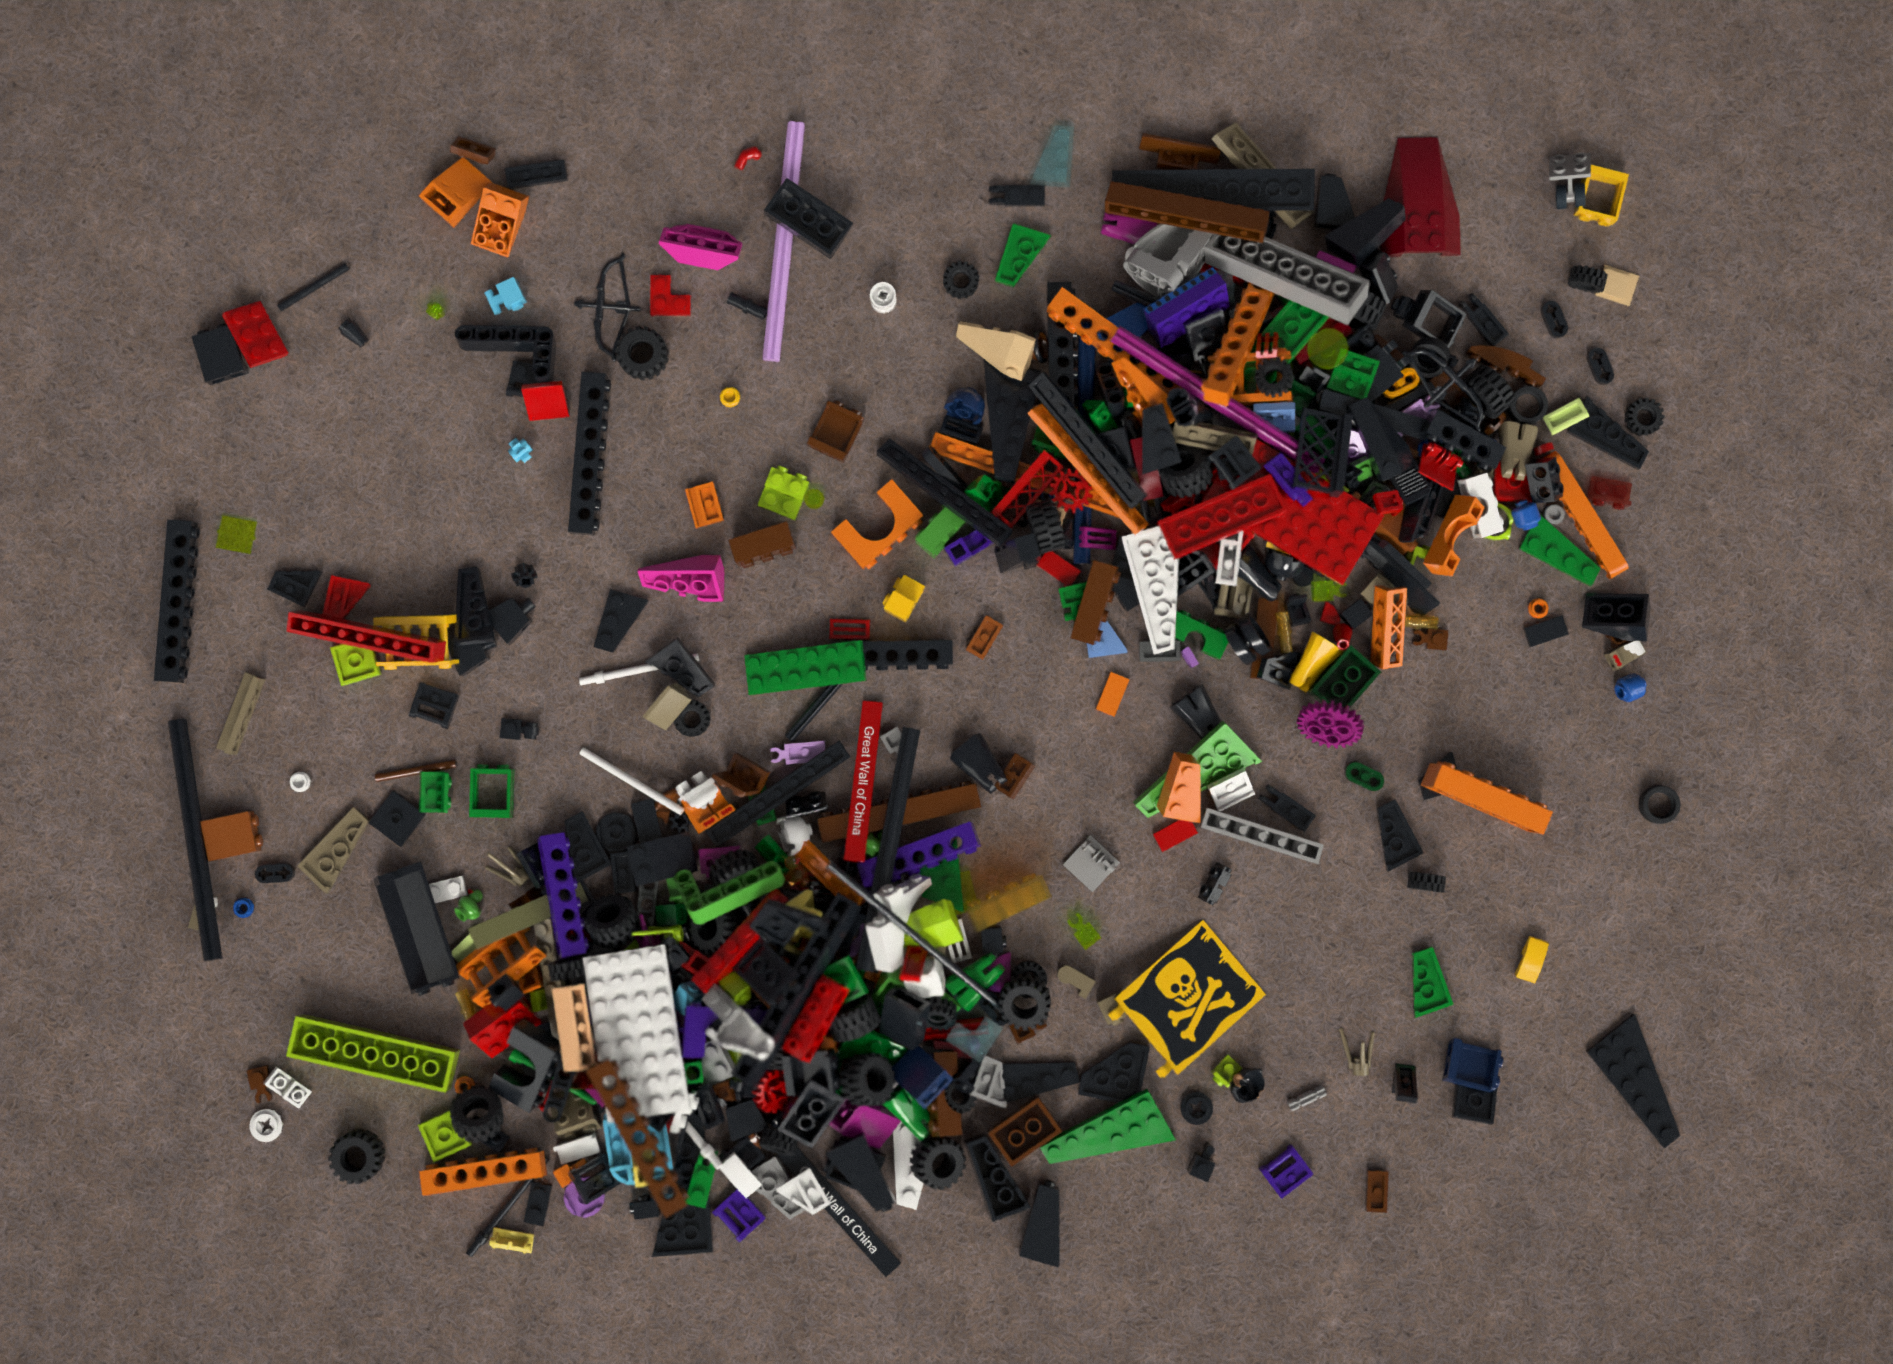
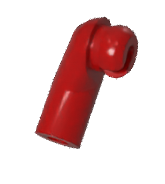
M755 146L742 150L734 167L743 171L747 161L751 158L759 160L762 152Z

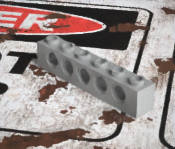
M1204 808L1201 823L1198 826L1315 864L1319 863L1324 847L1323 844L1209 808Z

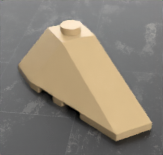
M961 321L958 324L956 335L959 340L996 369L1011 378L1022 381L1031 365L1036 341L1031 336L1011 330L1010 333L1002 332L1000 328L996 327L993 330L985 329L982 325Z

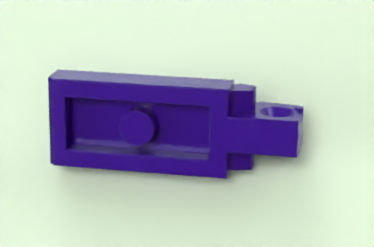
M1281 452L1264 465V468L1291 499L1297 500L1303 507L1313 499L1308 494V489L1292 486L1294 467ZM1299 474L1298 481L1307 483Z

